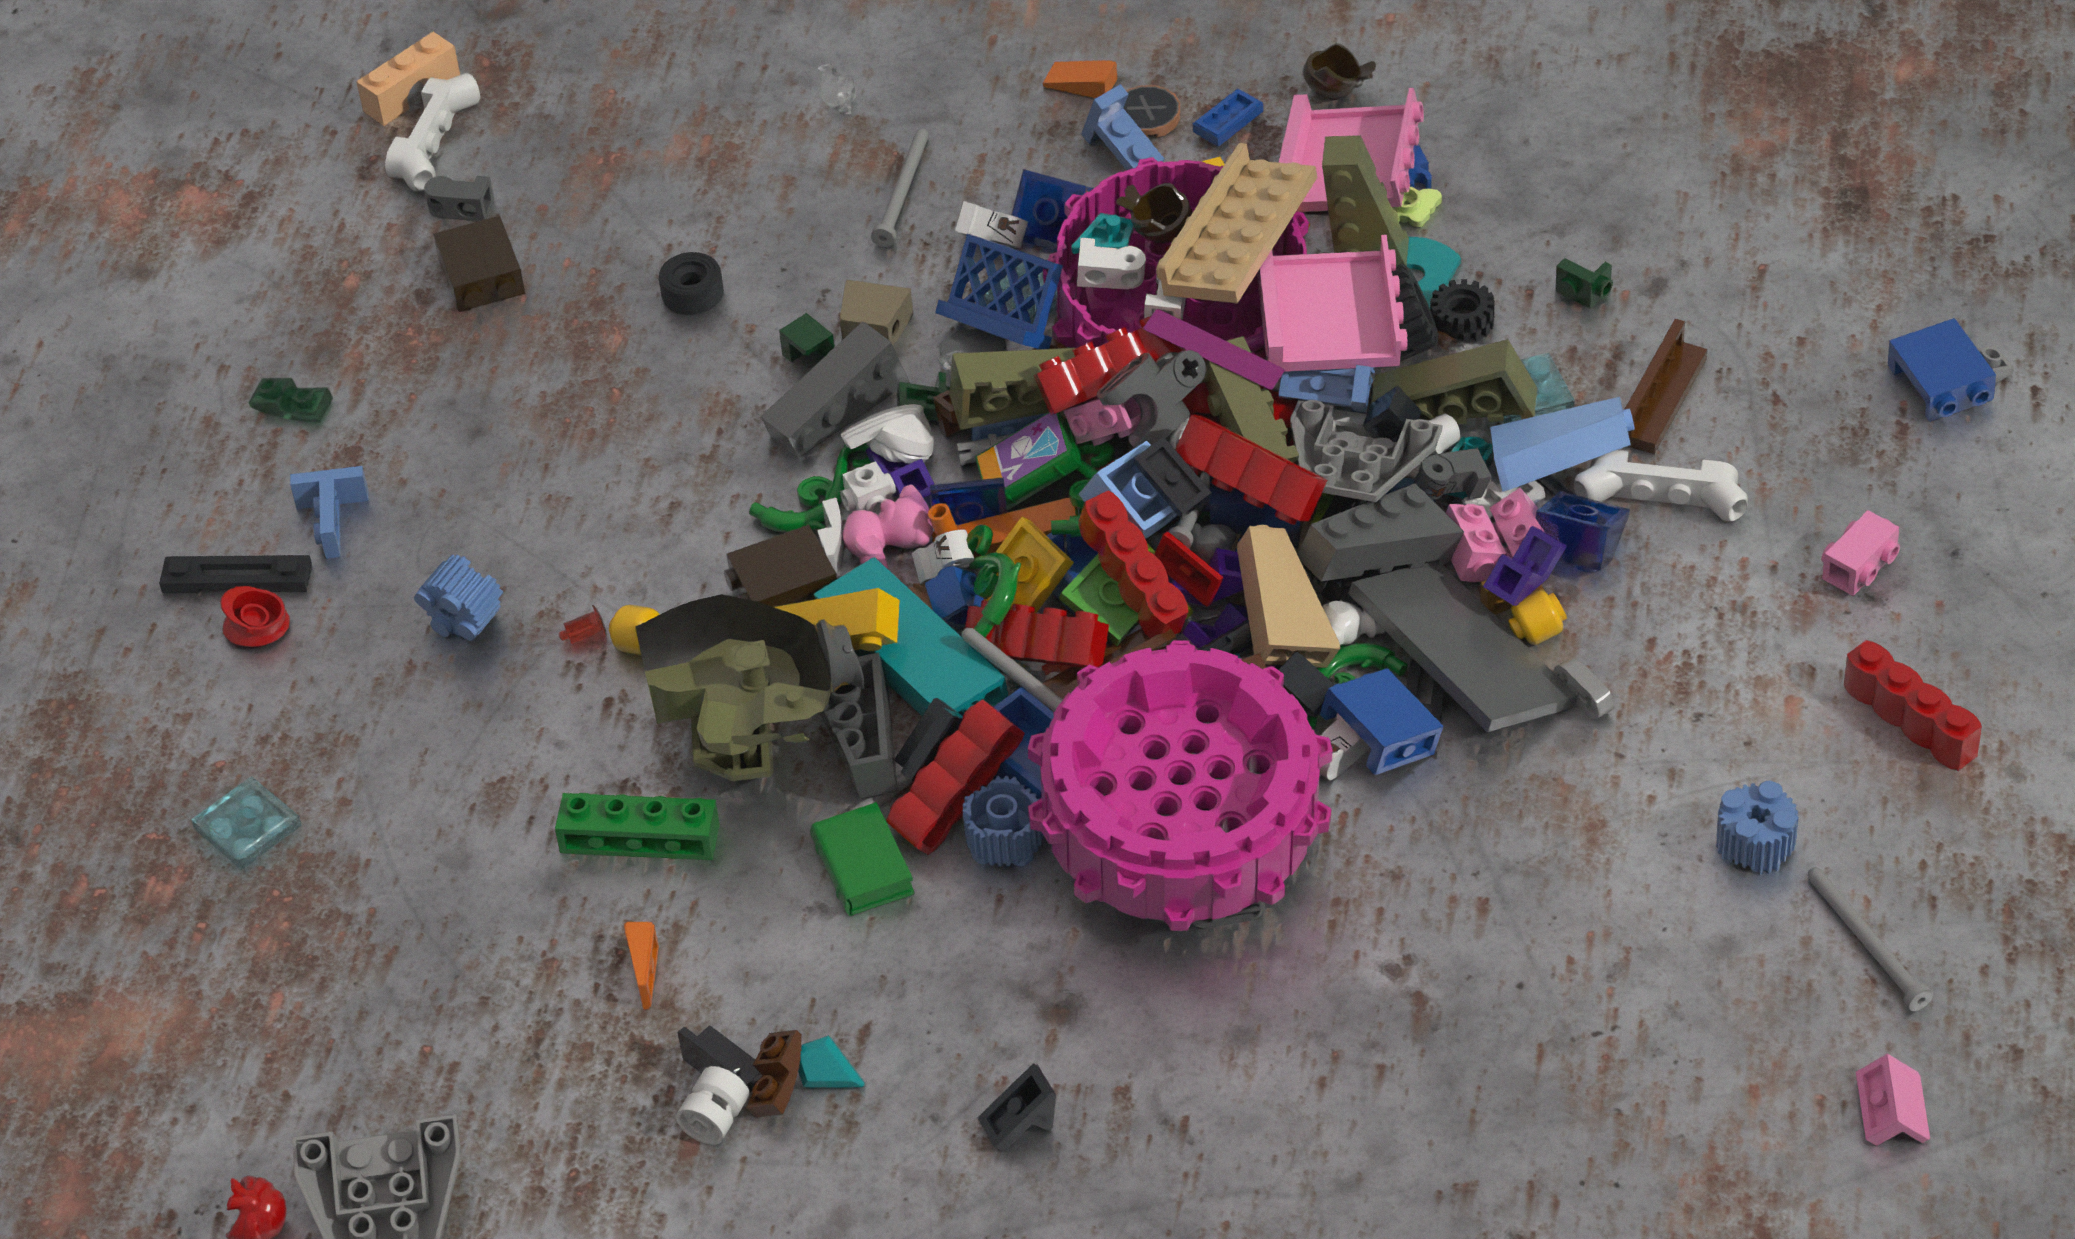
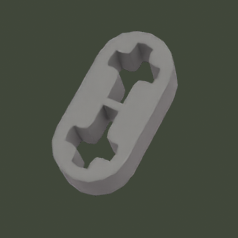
M1571 657L1555 666L1554 673L1577 695L1575 704L1591 719H1597L1613 710L1614 701L1610 691L1579 659Z

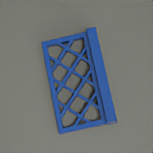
M967 234L948 301L938 300L935 313L1021 345L1038 349H1049L1052 337L1045 335L1044 331L1063 265L975 235ZM979 245L982 258L975 263L973 258L976 247ZM1001 255L1004 266L996 271L994 260ZM1023 262L1026 273L1018 279L1016 267ZM985 268L988 279L981 284L978 273ZM1047 268L1049 270L1045 284L1040 286L1038 275L1043 272V269ZM1007 276L1010 287L1002 292L1000 281ZM970 281L973 292L963 299L962 296L966 283ZM1029 283L1032 295L1024 300L1022 288ZM991 289L994 300L987 305L984 294ZM1014 297L1016 308L1008 313L1006 302ZM1033 305H1036L1037 312L1034 322L1031 323L1028 310Z

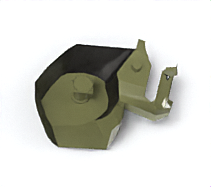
M720 594L674 607L635 627L657 724L699 716L697 732L702 745L710 752L739 755L749 750L750 746L782 738L786 742L793 743L809 741L811 737H805L804 733L781 737L778 733L752 735L756 728L766 723L809 719L816 713L824 711L830 694H833L832 679L830 683L815 625L798 615L753 600Z

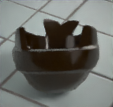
M1335 43L1323 51H1315L1309 55L1302 73L1308 86L1316 94L1337 99L1349 95L1354 88L1362 86L1366 79H1372V72L1375 71L1376 63L1375 61H1370L1359 66L1357 59L1350 50L1339 43Z
M1171 183L1158 185L1142 196L1134 185H1130L1124 190L1126 197L1121 196L1116 201L1118 206L1129 210L1135 230L1144 239L1156 243L1172 242L1184 227L1186 219L1193 213L1186 196Z

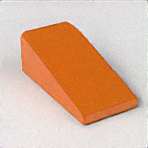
M1109 60L1054 62L1043 81V87L1097 98L1113 88L1117 81V63Z
M625 922V934L643 1010H649L652 1005L659 951L655 925L652 922Z

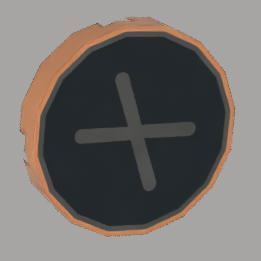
M1141 85L1127 90L1129 95L1124 105V110L1147 138L1148 135L1157 134V138L1165 136L1176 128L1180 122V102L1174 93L1166 88L1155 85Z

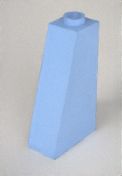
M1620 397L1490 427L1494 461L1502 492L1631 445L1628 431L1635 430L1630 408L1623 410Z

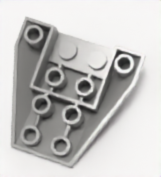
M1298 400L1290 419L1293 443L1300 455L1297 465L1328 480L1322 493L1377 502L1435 451L1443 425L1433 424L1423 419H1406L1398 442H1393L1387 438L1359 436L1349 431H1332L1334 406L1323 404L1317 400Z
M457 1114L415 1120L416 1130L350 1140L338 1141L333 1131L292 1137L295 1178L322 1238L441 1239L461 1159Z

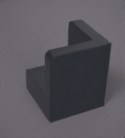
M1397 385L1371 403L1362 426L1373 438H1387L1393 442H1398L1406 419H1419L1421 410Z

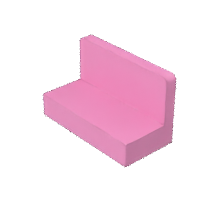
M1885 1054L1856 1071L1867 1141L1878 1146L1902 1131L1921 1143L1930 1139L1921 1078L1916 1070L1891 1055Z

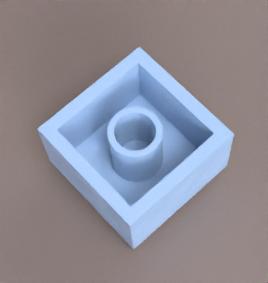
M1147 441L1098 471L1079 493L1084 502L1108 490L1114 493L1124 504L1128 514V521L1141 530L1145 539L1178 517L1133 464L1135 457L1151 446Z

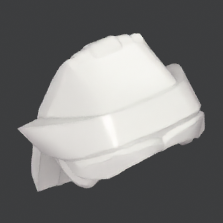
M916 404L902 405L884 410L856 422L841 432L844 443L850 449L866 443L873 452L894 463L904 462L911 464L919 459L925 462L932 455L934 448V434L924 414L923 406Z

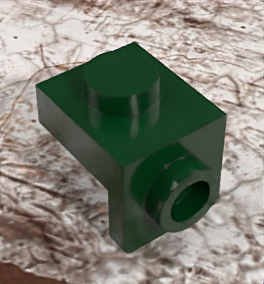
M1564 258L1556 266L1555 291L1591 309L1601 298H1606L1613 287V280L1611 279L1612 265L1604 262L1595 272H1592Z
M938 372L935 387L899 382L897 407L910 404L921 405L927 420L938 421L933 397L950 389V386H946V373Z

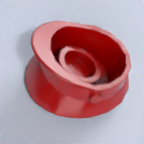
M239 586L227 590L221 597V609L226 616L222 631L224 636L232 643L248 647L267 645L281 638L289 628L290 617L285 609V605L282 599L273 592L250 586Z

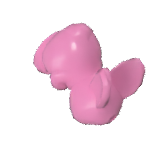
M912 484L903 487L899 499L895 502L886 498L881 503V512L879 514L867 510H857L848 516L842 533V541L853 555L859 557L861 564L875 557L888 569V563L883 552V548L886 545L914 549L923 547L930 541L933 526L928 517L929 507L922 495Z

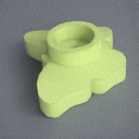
M1410 187L1409 192H1404L1402 207H1394L1399 216V222L1407 223L1409 221V224L1414 227H1422L1430 219V214H1433L1436 207L1442 203V194L1435 189H1422L1418 191Z

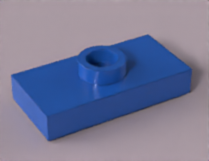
M1237 88L1193 123V133L1219 147L1263 112V102Z

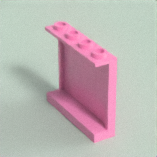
M1409 88L1406 105L1311 110L1307 94L1294 95L1278 163L1295 162L1301 165L1316 166L1317 172L1316 181L1296 212L1328 211L1322 170L1324 143L1327 136L1361 135L1376 167V175L1380 183L1383 182L1387 190V198L1391 207H1402L1404 192H1409L1410 189L1408 172L1409 169L1414 168L1415 163L1413 147L1419 144L1418 123L1423 122L1424 119L1423 103L1421 101L1417 102L1414 88Z
M1381 235L1380 251L1273 256L1271 250L1256 274L1267 361L1284 368V372L1356 368V365L1369 367L1400 366L1401 351H1407V331L1399 327V324H1403L1404 319L1402 302H1396V297L1400 296V283L1398 275L1392 276V271H1396L1395 249L1388 248L1387 235Z

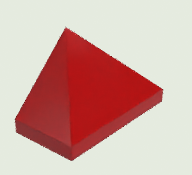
M1170 532L1164 533L1154 555L1162 562L1167 574L1206 607L1211 605L1224 577Z

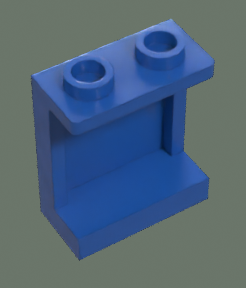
M1955 318L1889 340L1888 367L1894 375L1904 372L1926 403L1925 417L1929 422L1949 417L1975 406H1981L1994 399L1996 374Z
M1388 668L1371 674L1368 673L1360 678L1342 684L1338 683L1328 688L1320 712L1324 720L1335 718L1338 713L1371 748L1366 766L1374 775L1434 755L1444 727Z

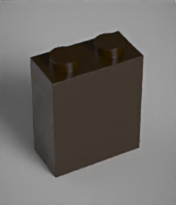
M500 216L433 233L438 259L458 312L525 294L521 268Z
M809 525L726 554L729 569L724 570V576L730 591L737 590L738 598L757 601L772 607L815 600L814 593L837 580L834 568Z

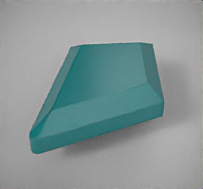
M1100 213L1073 243L1071 252L1079 254L1081 238L1095 239V247L1120 249L1128 246L1135 227L1131 219Z
M830 1035L801 1044L798 1074L803 1087H863L865 1085V1081Z

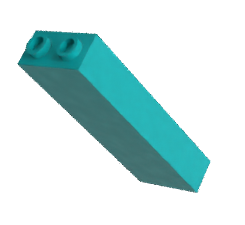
M875 557L814 593L816 600L880 588L900 600L897 643L883 645L877 651L855 650V654L864 656L879 653L888 685L921 716H923L934 698L943 700L961 715H964L969 707L976 705L982 699L994 707L1009 696L1005 676L979 652L966 643L954 629Z

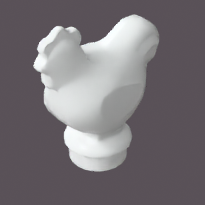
M1332 601L1322 606L1339 640L1340 646H1346L1355 642L1362 634L1373 638L1375 635H1381L1385 632L1363 608L1356 607L1354 604L1344 601Z

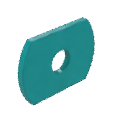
M1409 237L1407 267L1409 269H1418L1424 273L1425 276L1417 282L1430 308L1432 293L1434 290L1439 291L1441 284L1444 283L1446 286L1449 284L1461 263V257L1453 249L1436 240Z

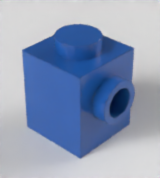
M956 566L940 570L936 577L925 583L933 611L950 627L960 630L966 624L968 607H981V601L984 599L974 593L976 574Z

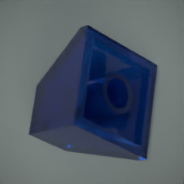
M1023 169L1011 216L1028 222L1023 241L1057 251V237L1064 220L1068 218L1065 214V202L1073 194L1084 195L1087 191L1090 192L1094 188Z
M1004 477L930 484L932 506L939 503L948 505L956 525L1007 513Z
M1559 491L1537 510L1536 519L1545 533L1567 545L1561 555L1565 562L1576 565L1578 570L1594 573L1601 571L1612 561L1627 523L1630 509Z

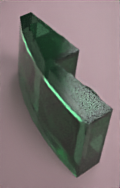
M262 378L248 403L251 408L272 416L296 421L320 422L333 396L328 387L297 388L292 378Z

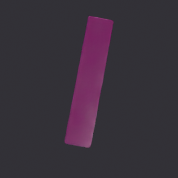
M1159 309L1155 310L1144 326L1145 331L1185 350L1198 352L1204 359L1269 390L1274 388L1285 371L1284 368Z

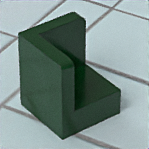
M807 313L779 330L782 355L790 362H793L802 355L808 356L815 351L825 357L835 347L833 334Z

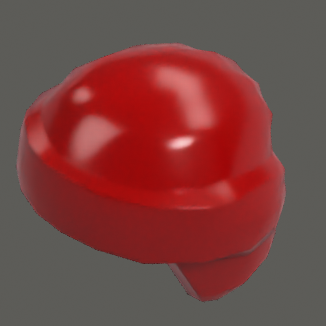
M248 1175L243 1177L240 1182L231 1178V1191L233 1195L228 1199L227 1210L238 1209L240 1213L232 1229L226 1233V1238L273 1239L279 1235L287 1215L286 1201L283 1194L275 1189L273 1183L266 1178Z

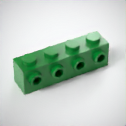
M563 793L555 825V833L560 854L713 860L720 822L716 800Z

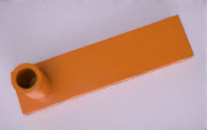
M1070 498L956 525L951 511L946 504H935L928 511V517L934 528L932 542L935 541L937 536L946 532L966 530L967 534H969L973 528L980 524L990 527L993 531V539L986 554L997 551L1021 517L1031 520L1045 535L1052 533L1051 521L1070 520V516L1078 515V507L1072 505ZM976 551L973 554L974 558L982 556Z

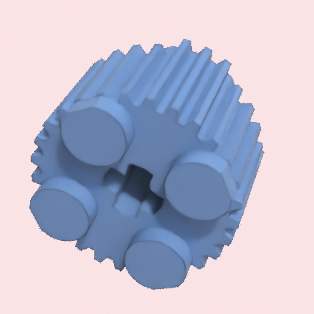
M451 555L446 562L443 561L419 588L414 596V600L423 610L427 611L426 614L432 617L430 625L435 632L443 637H448L451 633L473 641L501 607L499 604L501 602L498 598L503 594V590L499 589L501 586L496 583L497 580L495 578H492L490 575L483 578L481 573L475 572L474 568H469L468 565L471 562L465 556Z
M997 776L995 780L988 784L987 788L981 786V791L975 790L970 796H965V803H963L965 838L972 858L977 863H990L992 866L998 863V866L1001 867L1004 863L1007 866H1010L1011 863L1017 866H1025L1033 861V852H1037L1038 846L1042 845L1043 834L1030 828L1028 806L1039 800L1036 798L1035 793L1031 794V789L1025 790L1024 785H1020L1016 781V777L1010 780L1008 776H1005L1004 779H1000Z
M1769 780L1760 783L1759 786L1752 783L1751 787H1748L1745 784L1742 789L1736 787L1735 790L1725 791L1721 798L1720 808L1718 809L1716 847L1718 848V854H1722V860L1732 862L1734 859V864L1738 865L1741 863L1743 868L1750 866L1753 871L1763 875V871H1766L1768 874L1771 873V869L1778 871L1781 861L1785 862L1786 857L1791 856L1792 851L1795 849L1797 838L1798 810H1796V804L1792 803L1793 799L1791 797L1787 798L1786 792L1782 793L1783 789L1780 784Z

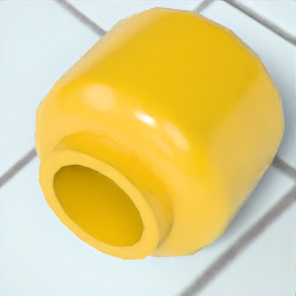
M1536 590L1517 606L1512 605L1513 618L1509 619L1508 623L1514 635L1519 639L1525 638L1529 644L1536 646L1560 634L1563 630L1562 621L1566 620L1567 616L1554 593L1548 595L1544 590Z
M631 604L622 606L616 611L609 623V633L615 648L624 653L641 655L635 627L660 615L658 611L650 607Z

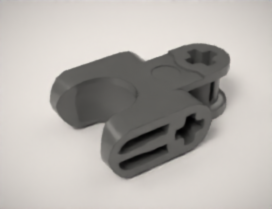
M1193 350L1181 351L1180 353H1166L1156 361H1154L1149 353H1144L1131 360L1097 392V397L1103 406L1120 405L1130 397L1133 398L1140 407L1141 419L1138 427L1130 434L1129 442L1133 449L1145 441L1153 445L1162 437L1166 439L1189 417L1190 411L1182 399L1202 382L1206 373V365L1203 357Z

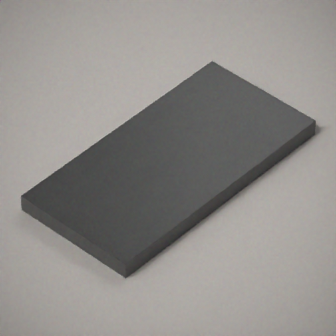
M1435 561L1424 563V566L1420 568L1410 569L1408 567L1352 582L1348 594L1486 732L1574 707L1577 695L1445 566L1437 565Z

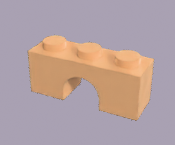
M432 32L357 80L363 112L385 126L410 110L408 94L416 82L419 81L425 85L431 77L448 80L460 75L455 46L435 32Z

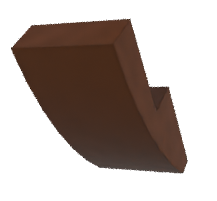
M798 1030L769 1033L760 1045V1052L753 1066L762 1074V1077L754 1085L753 1094L745 1107L755 1118L783 1115L788 1105L800 1064L802 1034Z

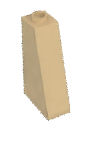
M1267 525L1249 526L1237 544V552L1254 655L1260 653L1265 664L1283 665L1295 652H1298L1315 667L1327 668L1340 650L1339 640L1284 528H1270Z

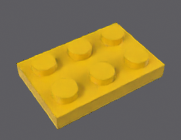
M1024 517L1019 519L996 551L997 553L1006 554L1013 560L1014 564L1017 562L1021 563L1018 573L1017 591L1012 606L1013 604H1021L1035 607L1034 613L1038 612L1074 563L1031 520Z

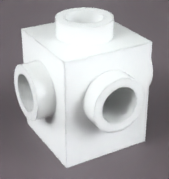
M876 461L842 474L844 490L840 491V495L847 511L852 513L857 510H867L879 514L881 512V503L886 498L893 501L892 494L896 493L894 481L889 473L884 474Z

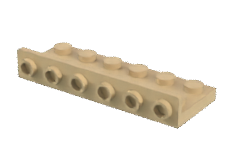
M1239 143L1233 153L1228 156L1219 174L1214 177L1205 195L1200 198L1199 204L1192 215L1186 219L1184 227L1178 236L1173 239L1164 257L1157 264V278L1161 280L1164 296L1238 303L1316 181V166L1301 165L1295 162L1278 163L1262 159L1250 160L1247 144Z

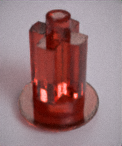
M592 605L593 612L563 623L565 630L559 632V638L562 641L569 638L571 644L600 631H603L606 636V627L596 606Z

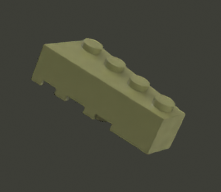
M1361 135L1325 137L1322 170L1334 253L1380 251L1381 235H1387L1388 248L1395 249L1396 266L1402 263L1407 266L1409 237L1406 231L1402 230L1399 224V216L1395 208H1392L1388 201L1387 190L1383 182L1380 183L1376 175V167Z
M1244 336L1227 340V342L1251 353ZM1203 358L1206 365V373L1201 384L1205 383L1209 393L1207 403L1212 416H1217L1220 425L1296 464L1300 455L1295 445L1287 447L1285 435L1288 430L1283 419L1275 420L1273 417L1274 400L1269 389H1260L1257 383Z
M1508 339L1375 375L1372 402L1398 385L1420 408L1421 414L1419 419L1429 421L1442 414H1447L1453 417L1457 424H1467V419L1488 417L1489 422L1504 421V416L1520 415L1521 420L1535 417L1537 386Z
M1076 348L952 353L949 395L960 430L1048 413L1049 410L1033 375L1041 372L1039 364L1057 356L1060 357L1061 362L1075 357L1072 350Z

